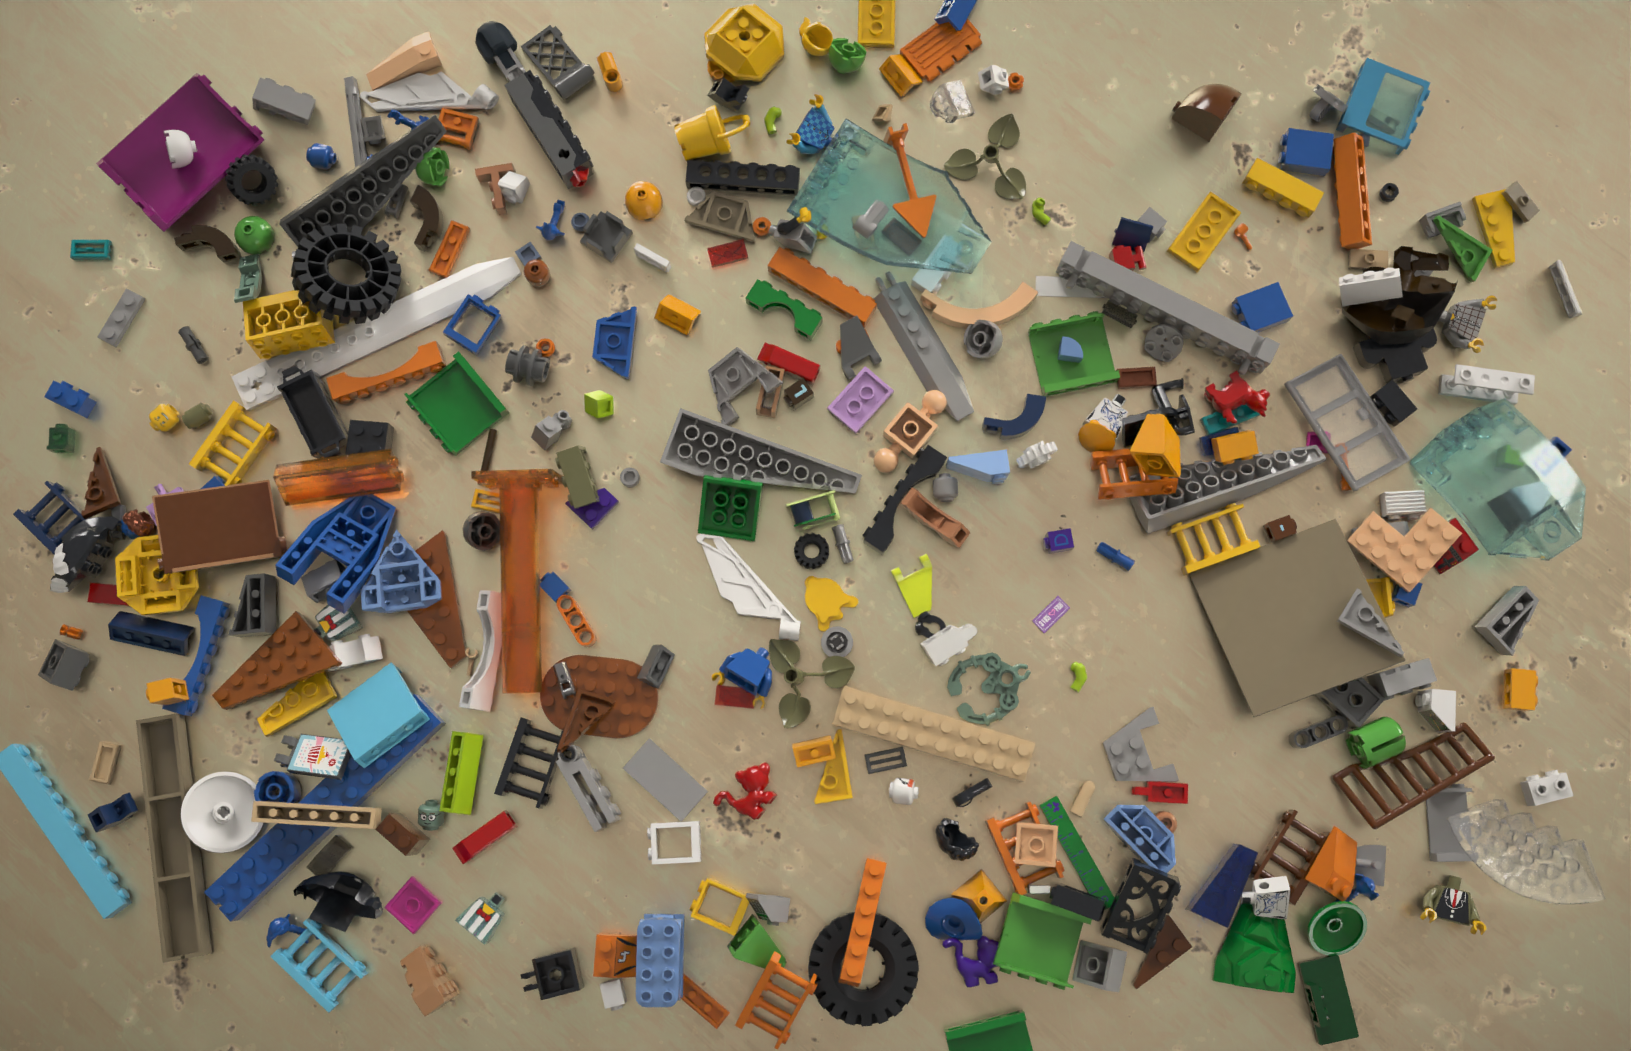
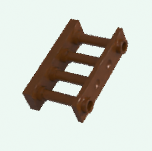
M1289 810L1283 813L1280 818V826L1258 862H1254L1249 870V878L1252 880H1257L1259 876L1263 879L1275 877L1264 870L1270 859L1292 873L1295 880L1292 885L1289 884V904L1296 905L1309 882L1305 878L1330 832L1318 834L1296 820L1295 816L1298 813L1296 810ZM1290 825L1315 841L1316 845L1312 851L1306 850L1285 836ZM1280 842L1304 857L1306 862L1302 868H1297L1274 853Z

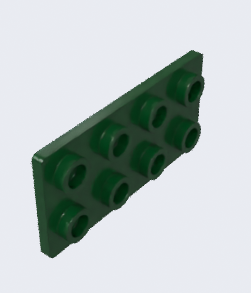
M1329 956L1299 963L1318 1044L1325 1045L1359 1037L1339 956Z

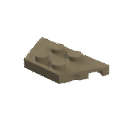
M711 191L706 196V199L700 202L689 216L685 217V223L753 243L755 241L747 200Z

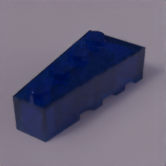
M1233 844L1220 861L1219 866L1209 876L1207 882L1195 895L1196 897L1185 910L1228 928L1258 852L1241 844Z

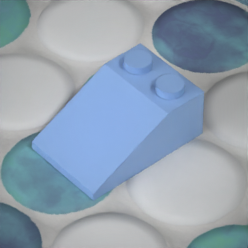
M1007 449L948 457L946 469L985 482H992V484L1003 483L1010 474Z

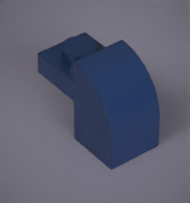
M126 793L112 803L99 806L89 813L88 817L97 833L132 818V814L137 812L138 809L131 794Z

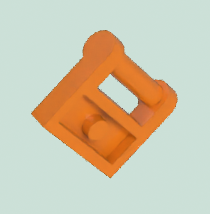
M442 108L439 121L445 129L465 134L466 137L463 139L444 134L438 142L443 141L460 145L464 149L471 150L479 118Z

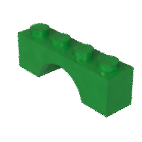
M757 279L746 296V304L762 313L773 307L786 309L794 317L795 332L811 341L823 322L821 313L815 309L810 310L806 308L805 304L798 299L794 301L788 297L789 295L786 292L775 290L769 282Z

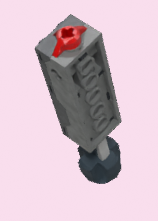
M489 21L483 23L478 28L475 43L478 51L488 64L497 63L508 80V83L504 86L512 103L567 189L583 186L587 182L588 177L593 175L592 167L594 166L588 152L583 150L579 138L571 131L572 128L568 121L563 119L557 104L554 105L550 93L542 86L543 83L537 74L534 76L531 70L526 72L514 54V51L517 49V41L511 32L499 22Z

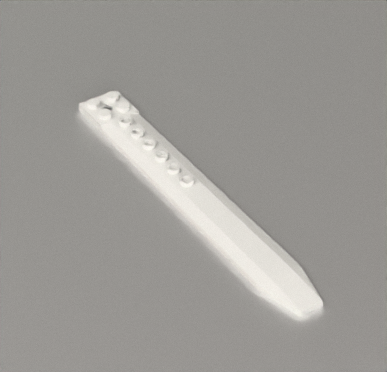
M514 257L472 265L393 302V304L391 303L390 309L385 314L381 312L379 318L373 321L367 317L365 323L355 324V321H352L335 329V343L310 348L306 351L291 352L288 355H279L231 377L245 409L249 412L282 396V392L277 388V386L283 384L282 371L297 365L304 373L312 369L322 378L454 316L468 294L472 297L473 295L480 297L483 302L491 299L519 277L521 272ZM297 372L287 377L286 380H291L301 374ZM254 383H262L259 386V390L253 388Z

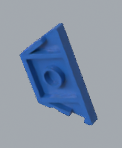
M635 306L627 311L614 313L610 317L598 319L596 322L593 359L625 379H629L637 315V307Z

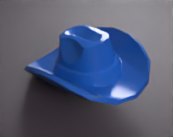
M946 898L935 902L929 907L925 917L926 929L931 936L940 940H947L948 938L980 940L983 934L976 913L969 904L960 899Z

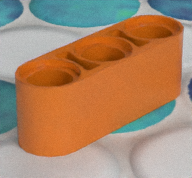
M569 595L560 596L557 600V608L577 642L584 647L593 646L596 642V635L577 602ZM565 600H571L569 609H563L562 607ZM580 616L581 623L578 626H573V618ZM590 633V641L583 643V634Z

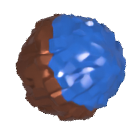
M137 509L125 513L121 520L122 533L131 539L149 536L155 525L148 513L145 511L138 513Z

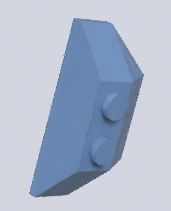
M1117 805L1104 818V821L1114 834L1144 864L1166 873L1176 865L1174 834L1145 805Z

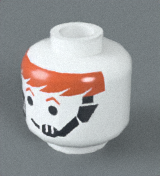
M896 778L894 782L890 783L889 798H892L894 803L911 805L913 800L918 798L919 787H915L914 780Z

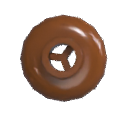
M534 259L525 265L524 275L529 284L540 287L549 281L550 271L543 261Z

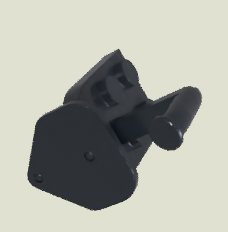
M1183 378L1158 384L1152 388V394L1159 409L1148 410L1144 413L1122 418V442L1124 447L1133 445L1147 414L1165 415L1177 435L1184 436L1195 433L1190 407L1183 394L1179 395L1178 409H1174L1165 391L1176 388L1183 389ZM1180 422L1183 424L1181 428L1179 427Z

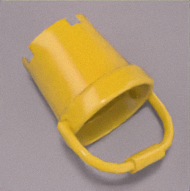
M714 105L707 108L704 113L674 125L679 145H681L685 160L717 153L720 155L730 153L731 147L728 137L738 134L749 127L750 117L748 115H735L722 119L718 108ZM743 119L742 126L726 133L725 123Z

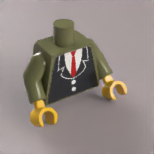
M1449 875L1447 887L1436 885L1423 896V913L1420 915L1422 920L1428 916L1429 923L1438 918L1466 926L1471 924L1473 925L1470 929L1472 934H1476L1477 929L1480 930L1481 935L1486 931V925L1480 920L1470 892L1459 890L1462 878Z

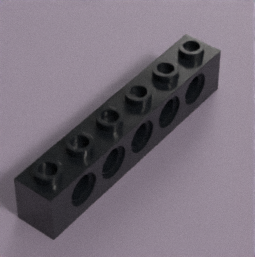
M701 159L687 160L685 182L688 189L700 187L703 190L798 196L800 168H796L794 165L781 167L776 164H767L766 166L754 162L741 164L737 161L722 163L719 160L707 162ZM705 171L710 172L709 176H702L701 174ZM722 173L729 174V176L726 178H723L720 175ZM741 174L748 175L745 179L739 178ZM760 175L767 177L764 180L757 179ZM782 176L785 180L777 181L776 178Z

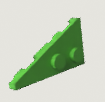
M1436 216L1433 221L1470 282L1476 281L1492 249L1441 216Z

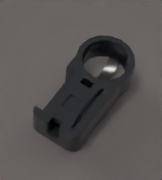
M985 778L954 796L952 800L956 807L967 806L974 797L993 786L989 779ZM970 800L966 805L960 806Z

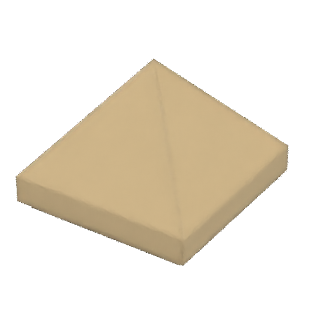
M879 105L872 121H890L893 105Z

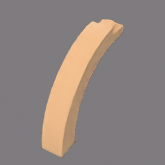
M1022 282L1018 289L1004 301L979 309L954 306L940 299L927 289L922 293L920 301H922L923 306L926 308L934 309L932 317L953 327L967 329L970 324H975L976 320L991 321L997 326L1009 322L1023 313L1032 304L1038 295V291Z

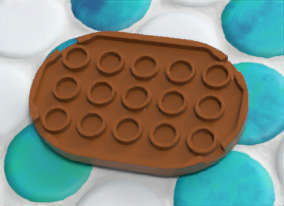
M588 655L569 656L556 663L566 662L576 696L579 689L616 700L614 707L583 735L627 738L638 734L654 718L658 707V690L637 678L642 669V666L624 659ZM552 666L543 679L540 689V701L548 720L564 731L576 696L570 695L564 700ZM569 682L563 684L564 689L570 687Z

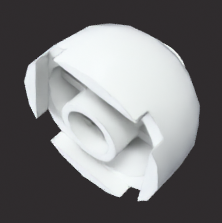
M180 130L164 131V136H168L166 137V146L170 162H175L172 163V168H181L190 164L193 160V152H197L195 141H191L189 136Z

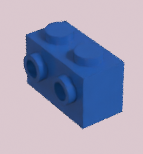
M53 380L44 397L88 418L96 404V401L89 398L90 394L81 389L78 391L73 390V385L63 380L61 384Z

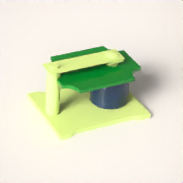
M835 490L786 504V507L790 506L795 521L793 526L808 524L809 522L833 516L835 521L840 520L839 518L841 517L839 516L833 496ZM827 496L832 514L814 519L809 500ZM808 525V526H804V527H802V528H803L804 530H806V529H809V528L812 527V526Z

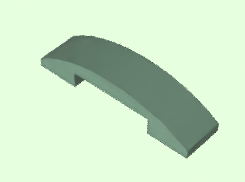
M259 254L240 257L238 268L241 273L239 288L235 289V303L258 298L262 284Z

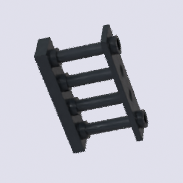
M521 717L494 794L505 796L506 793L512 792L536 800V808L543 809V806L548 804L550 798L548 791L557 768V763L555 762L559 760L557 748L563 731L560 736L533 728L531 720ZM532 735L556 743L554 755L527 747L524 744L526 736ZM525 754L550 762L547 774L520 766L517 763L519 755ZM519 773L543 781L541 793L513 785V782H511L512 775Z

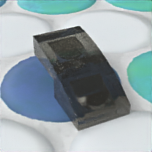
M335 835L308 864L307 869L315 876L330 873L351 848Z

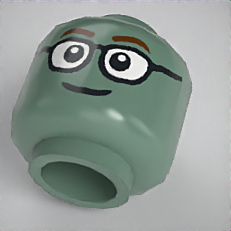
M426 800L425 804L420 805L418 808V824L424 830H438L439 826L444 823V812L439 811L440 804L437 800Z

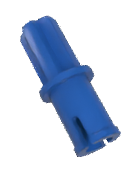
M1101 542L1096 549L1097 552L1110 559L1111 563L1115 562L1127 571L1131 569L1135 560L1122 554L1121 550H1116L1104 542Z

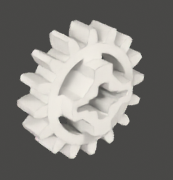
M1041 441L1026 448L1023 451L1024 455L1017 458L1016 461L1020 468L1030 465L1032 469L1048 462L1051 459L1050 455L1054 454L1058 448L1053 441L1046 444Z

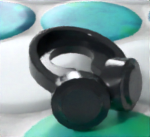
M925 611L919 615L915 630L918 636L923 635L929 638L934 634L929 631V628L924 627L923 623H938L940 630L944 629L946 625L941 618L930 615L928 611Z

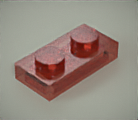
M717 685L715 705L754 709L753 700L755 695L741 687Z

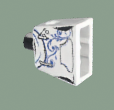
M1116 394L1112 401L1104 398L1089 414L1082 425L1088 424L1091 420H1097L1101 425L1114 431L1117 439L1122 428V418H1126L1128 414L1122 408L1126 399L1119 394Z
M1287 876L1254 880L1252 892H1241V904H1252L1256 916L1287 919L1290 897Z

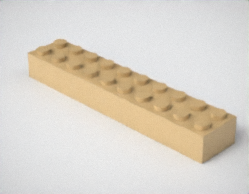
M847 686L843 687L833 721L834 726L1020 782H1025L1035 743Z

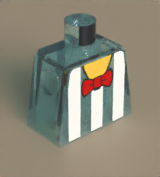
M327 605L315 616L319 626L314 630L321 638L327 636L332 641L339 640L363 628L351 608L343 614Z
M497 892L494 893L490 900L480 897L459 915L455 921L485 945L490 942L505 915L499 909V906L505 899Z

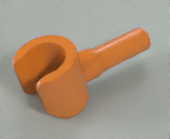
M1242 223L1234 230V234L1241 238L1247 249L1250 250L1252 246L1245 235L1248 227Z

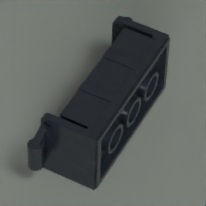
M297 365L282 371L283 384L277 386V388L282 392L281 394L289 407V411L293 415L300 433L310 449L311 456L317 459L324 457L327 461L341 454L340 448L347 445L348 431L320 375L312 369L304 373ZM297 372L301 374L291 380H286L287 377Z

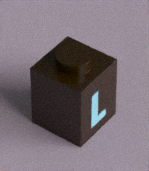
M804 378L784 390L785 396L783 399L789 407L793 406L795 410L814 398V392Z

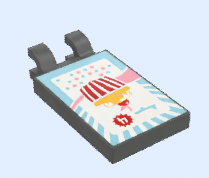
M301 734L299 739L284 735L281 743L287 744V748L292 749L290 756L276 754L274 761L281 763V767H286L287 771L292 774L342 780L351 756L343 739Z

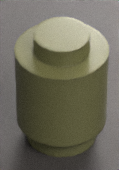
M199 403L185 411L184 415H182V420L189 429L197 428L212 419L213 411L208 404Z

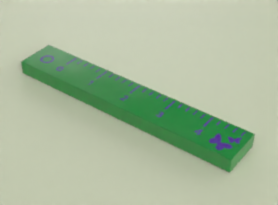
M1055 796L1040 804L1039 807L1048 823L1058 826V840L1087 892L1108 900L1105 910L1108 909L1112 904L1114 896L1059 798Z

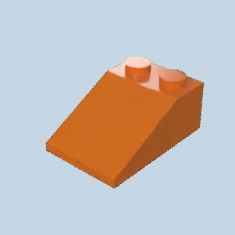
M1334 826L1305 879L1324 893L1340 901H1346L1354 886L1357 842Z

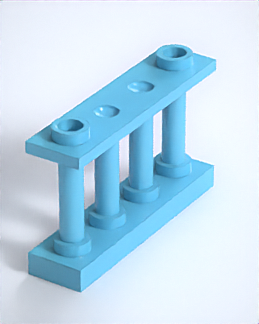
M308 918L303 922L307 929L288 949L280 948L270 957L329 1013L339 1004L336 1000L341 991L356 976L362 979L368 972L365 970L366 967L359 960L355 961L322 929L321 923ZM314 934L322 942L302 963H297L293 959V954ZM329 948L336 957L317 977H312L307 973L308 968ZM343 961L351 970L331 991L327 992L322 987V982Z

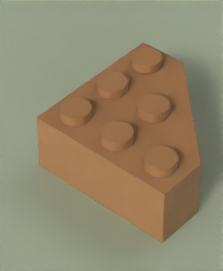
M426 945L419 946L400 961L401 966L407 968L405 978L410 988L413 986L414 988L413 993H411L412 998L424 1016L437 1011L459 995L457 985L453 980L449 981L445 975L447 973L446 969L441 963L436 962L434 959L435 953Z

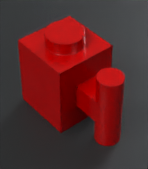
M1124 245L1114 247L1109 254L1111 261L1134 271L1136 263H1138L1139 270L1147 268L1142 246L1135 247V254L1133 255L1131 246L1124 247Z

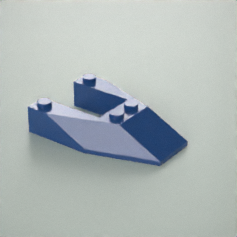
M364 489L360 490L313 520L276 563L277 576L295 585L321 552L348 566L326 593L327 604L345 614L357 599L380 558L396 507Z

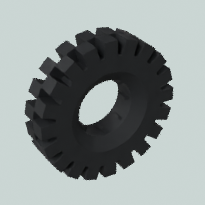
M329 224L321 226L320 232L316 229L309 232L307 239L303 237L298 245V249H296L291 269L294 290H299L298 297L303 304L310 301L308 308L315 314L322 309L324 310L322 318L332 321L334 315H338L339 323L349 324L350 318L354 319L355 324L365 323L367 317L373 321L379 318L381 312L385 314L396 298L401 282V266L396 264L398 257L395 252H388L390 246L383 239L376 243L377 235L368 231L365 236H362V227L355 225L352 226L351 232H347L346 224H336L335 231H333ZM338 259L351 260L364 269L366 272L365 278L367 279L355 285L341 283L330 275L328 264Z
M855 912L846 913V915L837 917L829 925L825 926L811 948L808 965L809 979L811 980L813 974H816L815 983L818 984L813 994H815L823 1009H826L837 1020H843L846 1024L853 1026L859 1024L862 1027L872 1026L875 1023L881 1024L889 1021L890 1017H895L899 1014L905 1004H908L911 1000L912 993L916 989L918 982L919 965L917 953L908 935L896 922H893L884 915L875 914L869 947H872L874 952L877 950L884 959V962H882V965H885L883 977H879L880 982L870 989L867 986L865 990L839 983L841 964L845 956Z

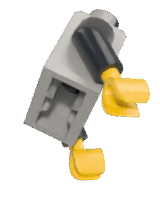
M807 207L799 210L800 216L798 218L794 217L790 221L780 219L777 225L770 226L769 235L774 236L783 246L809 254L812 253L814 244L817 242L816 239H825L828 236L825 225L818 226L816 228L817 234H814L804 223H801L811 220V211H808Z

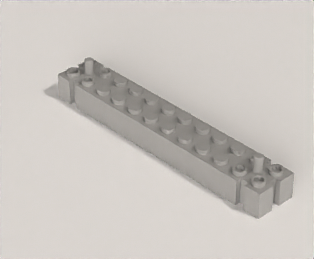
M1073 241L1070 242L1056 270V273L1061 278L1068 280L1066 288L1071 290L1076 283L1081 288L1093 290V293L1097 296L1107 297L1113 304H1121L1127 307L1128 311L1143 315L1150 322L1155 321L1159 324L1174 326L1180 331L1184 339H1191L1198 346L1208 347L1216 355H1224L1230 358L1231 362L1238 365L1241 364L1238 370L1241 375H1245L1247 370L1261 374L1265 367L1267 368L1271 364L1280 343L1268 337L1264 338L1259 333L1093 251L1089 252L1084 249L1085 247Z

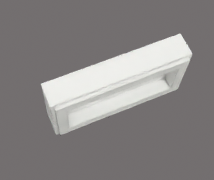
M638 243L634 247L635 254L639 258L666 273L671 269L670 261Z

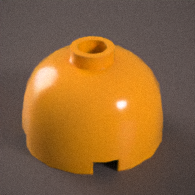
M639 181L627 190L625 205L629 214L638 220L652 219L662 209V195L654 184L647 181Z

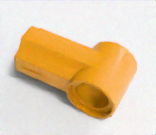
M611 52L600 53L596 58L606 87L611 92H617L622 88L623 83Z

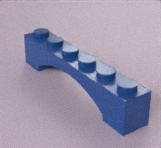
M200 596L195 611L200 621V643L195 661L184 678L189 700L163 705L162 709L186 716H192L197 710V699L204 689L203 682L205 676L210 671L211 658L217 651L216 643L218 637L223 633V623L230 612L229 603Z

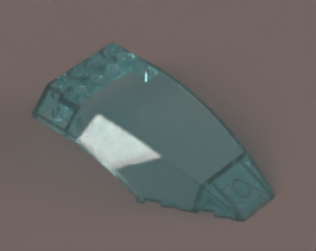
M845 119L787 209V212L798 218L800 216L799 210L807 207V210L811 211V220L804 223L841 245L882 264L972 274L992 241L984 233L983 227L975 219L972 210L965 199L961 197L958 188L950 180L947 171L935 168L906 154L917 197L921 198L934 194L937 196L927 235L925 238H922L892 208L893 204L910 200L896 150L855 123ZM875 200L882 201L889 211L877 225L878 227L873 235L867 240L852 227L858 218L867 212Z

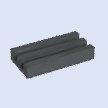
M903 747L864 755L868 774L907 766ZM899 751L901 754L899 756L880 759L871 762L869 760V758L895 753ZM902 759L900 764L871 769V765Z

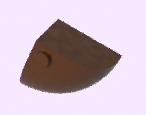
M1223 84L1201 86L1192 91L1182 102L1178 101L1172 110L1175 112L1172 119L1210 142L1242 93Z

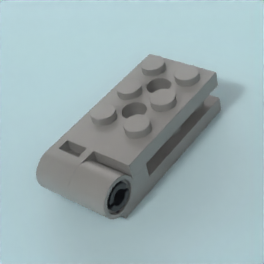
M571 745L563 753H558L559 760L555 762L594 832H600L607 828L605 825L607 821L609 824L619 821L621 812L616 803H611L609 799L611 794L608 788L601 785L599 780L602 778L598 770L591 767L582 749L576 745ZM581 774L592 793L591 795L586 791L578 775ZM599 805L602 812H598L595 806Z

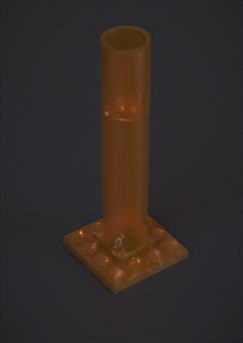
M553 469L471 471V479L477 481V484H482V486L490 490H499L502 693L542 692L539 491H542V485L547 486V488H559V485L563 484L562 475Z

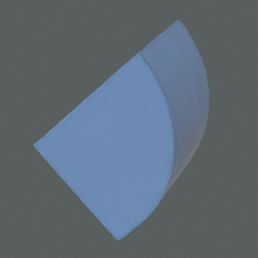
M1062 336L1059 344L1058 360L1080 363L1083 359L1081 346L1074 339Z

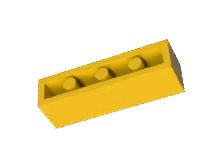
M1256 158L1242 182L1248 189L1256 190L1262 193L1264 197L1279 202L1281 206L1291 208L1298 215L1308 218L1313 214L1324 192L1259 158Z

